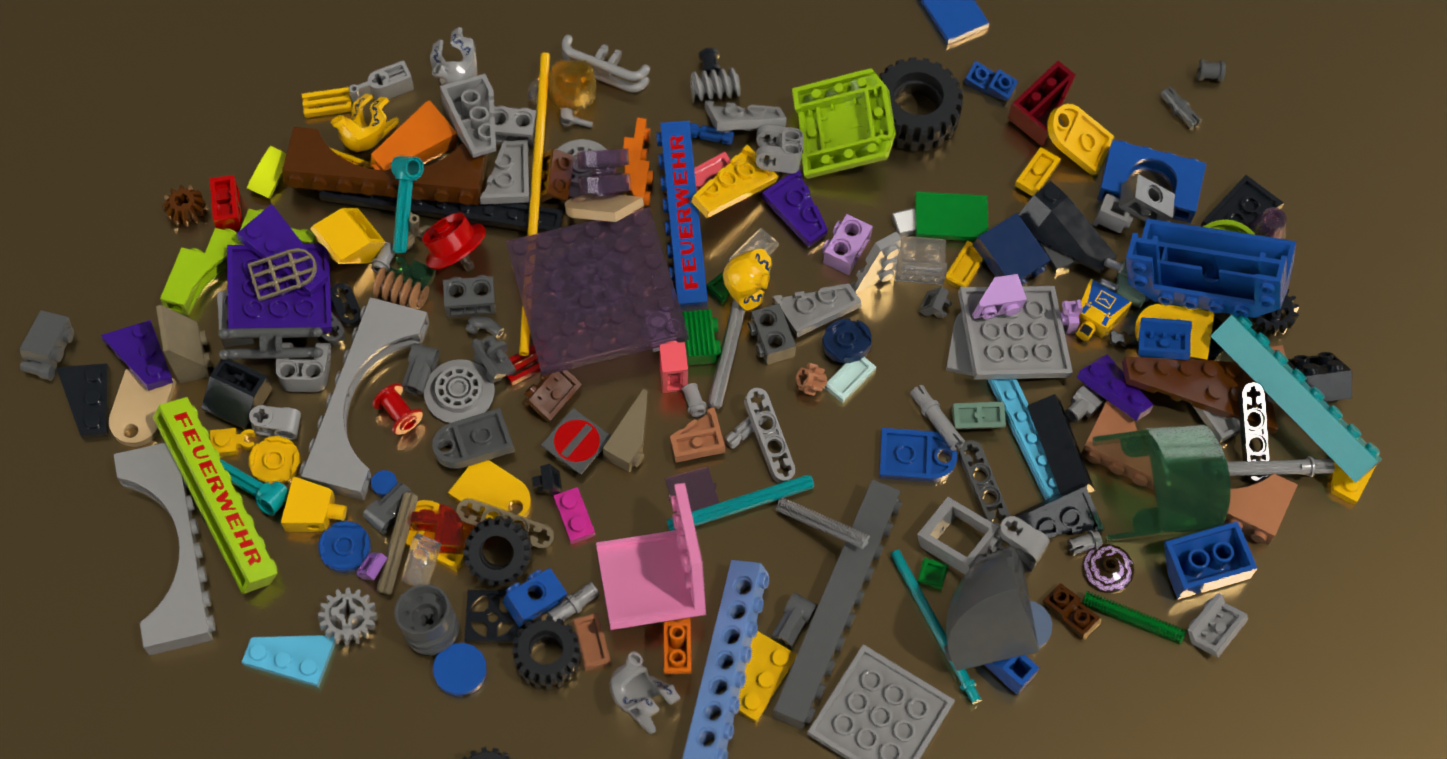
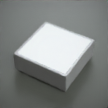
M915 208L892 213L891 218L900 237L915 234Z

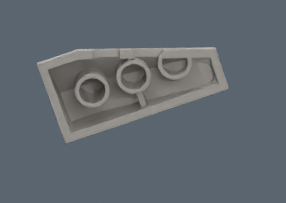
M486 74L440 86L441 106L450 124L472 157L496 151L494 92Z

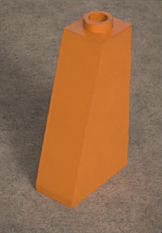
M429 100L371 154L370 169L391 171V163L396 156L418 157L425 164L456 148L457 132Z

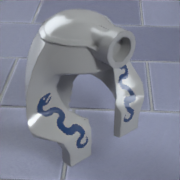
M460 27L452 31L451 45L461 51L463 55L461 62H446L442 56L443 40L440 39L433 44L430 55V63L433 68L432 75L439 79L442 86L477 76V58L474 41L472 38L464 37L462 35L463 29Z
M631 652L626 657V663L619 666L612 674L609 684L614 702L624 712H627L637 723H640V726H643L647 733L653 734L656 728L650 716L656 714L660 709L651 698L662 694L667 702L672 705L680 699V696L677 694L673 684L664 683L648 674L647 668L641 665L643 663L641 655Z

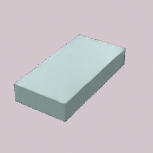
M865 357L856 362L845 363L830 378L825 389L841 403H844L876 371V366Z

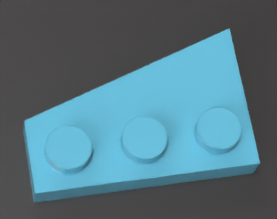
M326 635L251 637L242 659V664L319 688L335 646L334 636L329 639L326 638Z

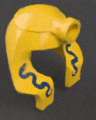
M364 94L361 98L354 101L350 119L343 115L332 119L331 124L334 128L338 129L339 138L344 146L357 153L370 150L390 130L398 125L397 117L386 122L387 118L382 109L389 102L387 97H379L371 104L372 120L369 126L364 121L363 107L373 99V96L370 94Z
M755 249L731 259L724 268L723 280L726 289L746 311L758 307L763 302L765 292L761 288L767 289L772 262L764 249Z

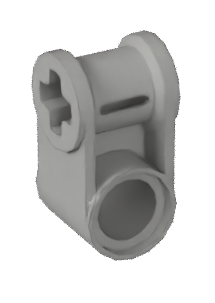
M258 405L250 411L249 419L252 430H254L256 435L268 437L281 436L289 440L297 438L301 418L300 411L294 408Z

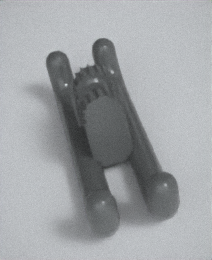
M320 327L221 329L218 332L221 339L259 338L260 348L223 349L219 352V357L223 360L319 358L323 355L321 348H282V338L320 337L323 331Z

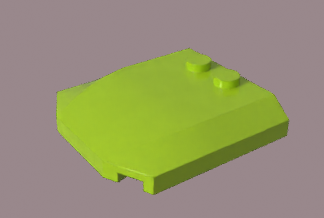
M872 68L792 88L795 111L798 113L800 130L803 132L802 163L804 176L807 179L888 159L896 135L889 89Z

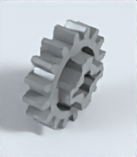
M346 588L345 594H341L339 590H336V597L326 596L328 604L321 603L320 608L322 612L318 613V619L322 621L320 629L321 631L326 630L325 635L327 639L334 636L335 644H338L342 639L345 640V645L349 646L352 639L359 644V637L361 635L365 638L369 637L367 629H375L373 621L377 620V612H373L375 611V603H369L370 597L368 594L361 597L359 589L352 594L350 588ZM347 610H349L350 612V618H348V623H346L345 618L347 615Z

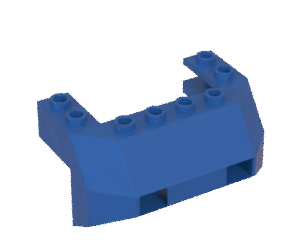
M1147 219L1142 238H1138V233L1134 232L1126 256L1128 283L1153 301L1164 305L1174 304L1188 309L1198 308L1209 310L1213 313H1229L1238 317L1242 315L1243 317L1255 318L1281 308L1287 294L1293 270L1296 241Z

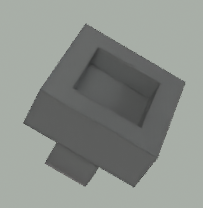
M942 286L927 291L919 312L924 316L934 314L937 318L946 317L947 313L942 310V306L946 308L952 305L951 301L946 298L949 291Z

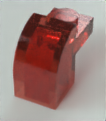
M440 504L438 514L427 509H422L419 512L412 511L411 524L413 530L435 532L434 547L436 552L462 555L465 538L461 518L454 509Z

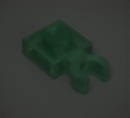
M396 257L395 259L396 264L402 266L400 269L392 267L389 269V271L395 272V278L400 274L403 275V283L411 278L413 280L412 287L417 282H420L421 291L427 285H431L437 274L436 269H430L427 265L416 260L411 265H408L402 257Z

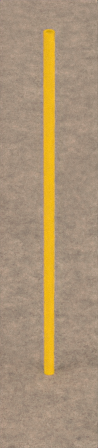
M546 52L541 53L519 343V355L521 356L529 355L550 64V54Z

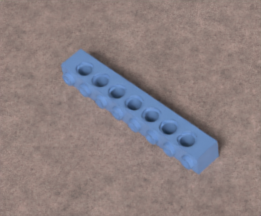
M731 560L683 759L728 758L727 745L728 740L732 738L734 733L733 719L740 707V689L744 687L746 682L745 668L752 656V638H755L757 635L758 613H761L763 610L762 596L764 589L769 584V574L761 563ZM751 588L748 593L742 594L745 589ZM745 612L741 618L736 619L738 614ZM739 637L735 643L730 644L733 638ZM733 661L731 667L724 669L728 662ZM727 687L724 693L718 695L721 688ZM721 712L716 720H712L715 713ZM715 737L714 742L706 746V742L710 738Z

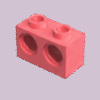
M669 341L665 344H660L662 392H680L688 384L685 342Z

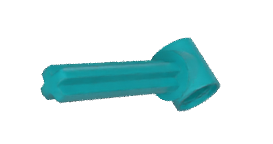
M396 156L391 163V171L395 179H399L392 250L395 253H406L413 180L417 181L421 177L424 165L418 157Z
M220 459L224 469L231 476V483L255 496L257 506L267 515L273 516L287 501L289 490L282 483L273 481L272 483L266 482L263 484Z

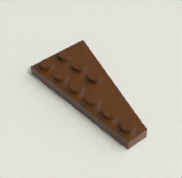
M1125 357L1121 361L1126 384L1152 393L1158 391L1170 395L1172 400L1190 402L1193 407L1225 418L1234 417L1240 419L1238 391L1245 384L1256 383L1237 362L1146 357ZM1250 390L1246 392V395L1251 397L1252 400V398L1256 397V392ZM1264 391L1267 432L1274 434L1278 430L1273 403L1271 397ZM1249 405L1247 406V409L1258 408V406ZM1251 412L1247 417V421L1253 427L1258 425L1259 418L1255 413Z

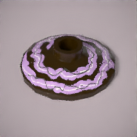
M1103 544L1099 546L1098 550L1090 549L1084 557L1082 565L1084 577L1088 584L1097 591L1107 594L1118 593L1126 589L1133 579V561L1128 553L1118 546ZM1106 563H1112L1114 565V568L1109 569L1106 566Z

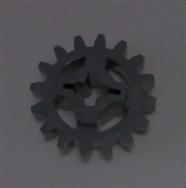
M1288 289L1279 310L1255 318L1248 317L1251 322L1255 323L1253 329L1256 330L1261 327L1262 334L1264 335L1267 330H1270L1273 336L1276 335L1278 330L1284 334L1288 328L1291 329L1299 316L1297 313L1299 305L1293 304L1296 296L1289 297ZM1284 315H1286L1285 319L1281 321L1279 320L1280 318H1283Z

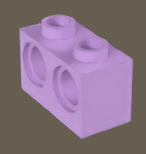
M846 214L842 222L838 221L833 230L835 235L832 240L828 239L823 246V263L850 275L871 238L873 226ZM851 232L854 233L855 236H849L846 233ZM841 251V252H844L845 254H844V255H838V254H836L835 252Z

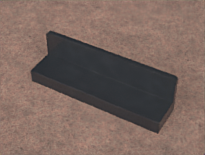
M1053 394L1028 405V410L1059 492L1063 493L1082 483L1086 485L1089 493L1095 491L1072 428L1065 415L1061 400L1056 394Z

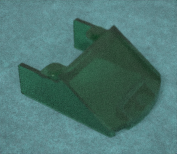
M1206 425L1146 428L1145 430L1095 436L1092 438V446L1120 443L1122 452L1126 456L1131 458L1149 456L1157 507L1142 509L1134 515L1132 523L1134 532L1107 535V543L1208 530L1224 524L1231 496L1230 473L1222 447Z

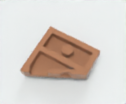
M714 407L708 409L707 414L698 421L696 419L692 420L684 429L678 430L670 436L675 462L725 453V444Z

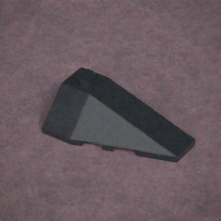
M1052 181L1035 193L1018 214L1037 241L1051 246V250L1057 253L1061 251L1071 256L1074 261L1100 273L1107 267L1104 266L1106 258L1112 260L1117 258V255L1072 200Z

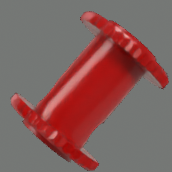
M398 383L391 384L381 390L375 396L372 405L375 409L383 408L395 421L392 432L396 435H401L410 431L421 421L423 412L421 409L411 410L400 396L403 386Z

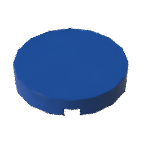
M351 521L336 522L321 534L318 543L319 555L324 564L331 570L341 573L352 572L361 566L368 553L371 552V540L368 533L359 524Z
M454 643L437 655L433 664V675L438 687L449 695L457 697L472 694L484 683L487 675L486 661L483 654L475 646L467 643Z

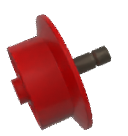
M454 213L437 221L422 237V242L429 251L425 261L427 267L430 269H441L460 261L466 271H471L475 265L470 260L468 254L484 239L486 234L485 227L481 224H470L463 213Z

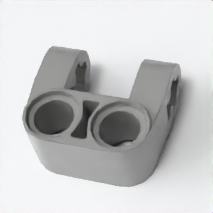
M770 124L760 126L756 137L757 144L760 146L756 151L757 166L763 170L796 173L799 171L803 153V132L793 127ZM766 134L770 135L769 139L764 138ZM765 155L770 156L768 160H764Z
M282 343V348H293V344ZM316 343V347L323 350V355L319 358L314 357V360L276 358V374L281 388L288 392H319L327 386L330 372V343Z
M1009 516L1002 520L999 528L1000 539L1009 543V545L1002 547L1001 541L996 551L1015 547L1024 571L1032 572L1045 553L1050 540L1044 533L1033 528L1023 520L1015 516ZM1016 526L1015 532L1007 530L1008 527Z

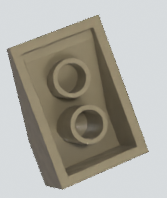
M156 306L163 351L179 383L210 377L208 368L212 367L210 353H205L204 345H208L206 331H201L196 321L165 306Z

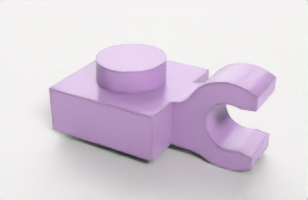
M1081 300L1064 301L1062 303L1063 310L1060 311L1065 334H1075L1080 323L1078 316L1083 311Z

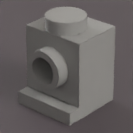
M1106 194L1097 210L1092 225L1097 226L1100 224L1121 233L1123 228H1129L1134 216L1119 208L1120 199Z

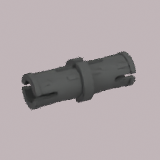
M1169 86L1160 94V97L1173 110L1172 113L1175 116H1179L1190 130L1201 124L1202 119L1191 109L1190 103L1187 100H1183L1172 86Z

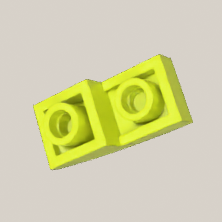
M270 146L258 164L247 188L271 199L280 178H283L282 169L287 153Z

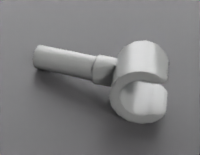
M561 109L560 123L563 126L579 124L592 127L593 122L573 117L572 109Z

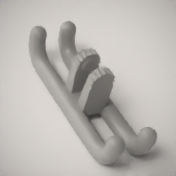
M564 36L561 43L563 51L561 58L567 68L632 93L645 89L649 84V78L646 77L650 71L648 65H643L638 71H629L617 66L622 51L616 49L606 62L604 58L608 53L609 47L603 44L596 56L593 57L571 47L572 36ZM572 59H575V60H577V61H580V62H583V63H585V64H588V65H590L591 67L586 66V65H583V64L578 63V62H576V61H573ZM612 74H614V75H616V76H619V77H621V78L627 79V80H631V81H637V80H639V81H638L637 83H630V82H627V81L622 80V79H620V78L614 77V76H612Z

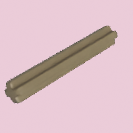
M405 492L402 497L386 554L387 560L383 565L377 586V591L383 594H391L418 501V496L413 493Z

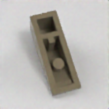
M644 388L603 447V458L629 473L634 466L638 467L644 458L643 447L648 405V391Z

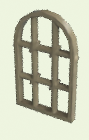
M296 248L249 263L248 268L258 300L263 301L309 284L317 271V263L313 255L307 250ZM301 252L307 254V256L293 259L292 253ZM288 255L290 260L278 266L273 265L271 261ZM312 259V268L297 271L296 263ZM268 262L269 269L253 273V266ZM287 266L292 267L294 274L280 279L276 277V270ZM312 272L307 280L302 283L300 282L299 276ZM267 273L272 275L273 281L257 286L255 277ZM292 278L296 280V285L280 290L278 283ZM275 286L276 292L260 296V289Z

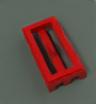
M544 340L530 346L528 356H521L517 353L509 358L516 368L515 372L532 365L539 359L547 357V359L515 376H512V374L507 375L506 377L512 386L556 363L554 355L551 354Z

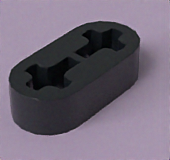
M345 283L336 284L332 287L330 294L341 324L349 329L358 327L361 322V309L351 287ZM340 292H343L347 302H342L339 297ZM350 309L352 314L354 315V319L350 320L347 316L346 310Z

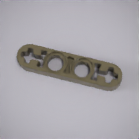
M472 498L463 499L457 506V516L466 523L475 526L480 523L476 521L478 515L470 514L469 517H465V511L461 510L462 506H467L468 503L473 504V510L480 512L481 506L486 508L482 514L481 522L486 519V515L489 512L494 511L502 516V518H511L513 521L521 520L525 524V531L529 532L530 524L535 525L533 531L536 532L546 529V535L550 536V539L540 543L538 542L539 537L531 534V540L529 541H531L532 546L546 548L554 540L553 529L547 524Z

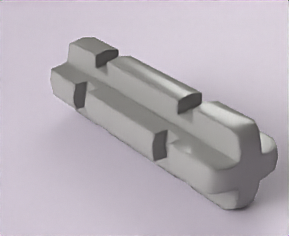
M759 408L758 412L755 413V415H758L759 413L762 412L760 408ZM749 416L734 428V432L731 431L725 436L724 441L730 448H735L740 444L741 440L746 439L754 432ZM760 418L759 425H762L767 418Z

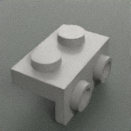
M1217 593L1213 599H1209L1206 602L1201 614L1190 622L1188 632L1191 643L1218 658L1248 621V616L1246 613L1225 603L1223 595Z

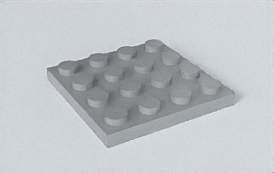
M1022 286L1027 300L1020 312L1011 316L1006 314L996 315L990 319H984L983 317L974 319L972 315L988 287H960L958 295L974 379L1071 377L1073 371L1055 286Z
M863 644L808 730L807 735L846 759H920L955 700Z

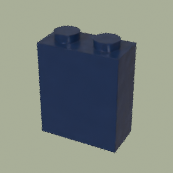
M1018 213L983 233L973 243V247L983 258L995 277L1018 274L1022 286L1028 283L1026 279L1034 276V278H1037L1046 272L1047 269L1045 267L1051 261Z

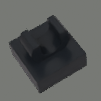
M550 463L540 466L541 475L531 478L532 487L537 488L538 492L546 491L551 496L562 493L560 471Z

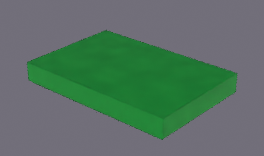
M915 192V238L976 241L980 235L989 230L988 200L986 195Z

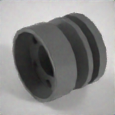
M420 584L408 589L398 599L394 611L396 623L403 633L406 642L414 651L423 655H434L445 651L454 643L458 636L460 625L448 596L441 588L432 584Z

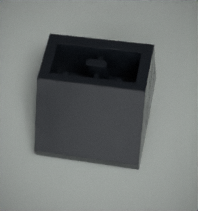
M1320 352L1317 356L1297 355L1293 359H1288V365L1293 370L1295 368L1300 370L1306 376L1305 382L1311 388L1316 387L1324 394L1325 398L1323 400L1325 402L1352 398V370L1333 353Z
M221 359L209 377L201 408L218 418L247 430L251 424L249 419L250 411L258 405H263L272 387L266 375L231 359Z

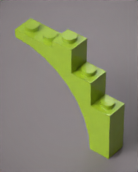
M248 209L241 229L264 210ZM215 228L205 253L196 248L186 249L181 247L160 298L163 306L177 313L189 316L197 299L205 289L222 273L228 270L227 245H244L237 239V232L227 228L224 230ZM291 228L303 244H318L315 234L310 230Z

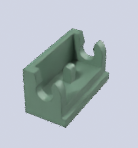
M1004 402L953 403L950 408V416H953L952 425L955 429L1006 427Z

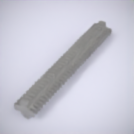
M784 497L778 501L776 511L861 549L869 543L870 535L867 536V534L859 532V530L856 532V529H851L850 526L849 528L848 526L845 527L843 523L840 524V522L837 523V521L829 519L827 516H821L818 512H813V510L807 507L805 509L802 505H797V503L791 500L789 502Z

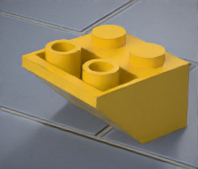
M341 208L314 224L310 229L315 234L317 241L328 250L331 258L338 264L371 263L386 243L358 208Z

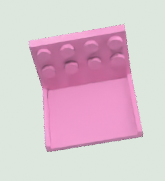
M685 483L674 484L675 495L671 496L673 512L677 511V513H672L674 529L677 530L596 543L611 630L706 615L702 559Z

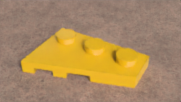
M757 631L756 637L752 638V656L750 662L746 664V682L744 687L740 689V707L738 711L739 714L756 724L788 675L797 657V654Z

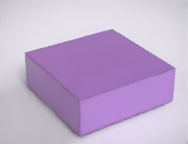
M368 553L357 570L356 575L363 580H374L387 557L382 553Z

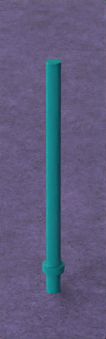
M899 549L895 550L890 555L945 653L944 646L947 645V635ZM949 661L962 684L960 685L962 692H966L972 704L980 702L982 699L975 688V680L970 679L965 669L956 671L953 662Z

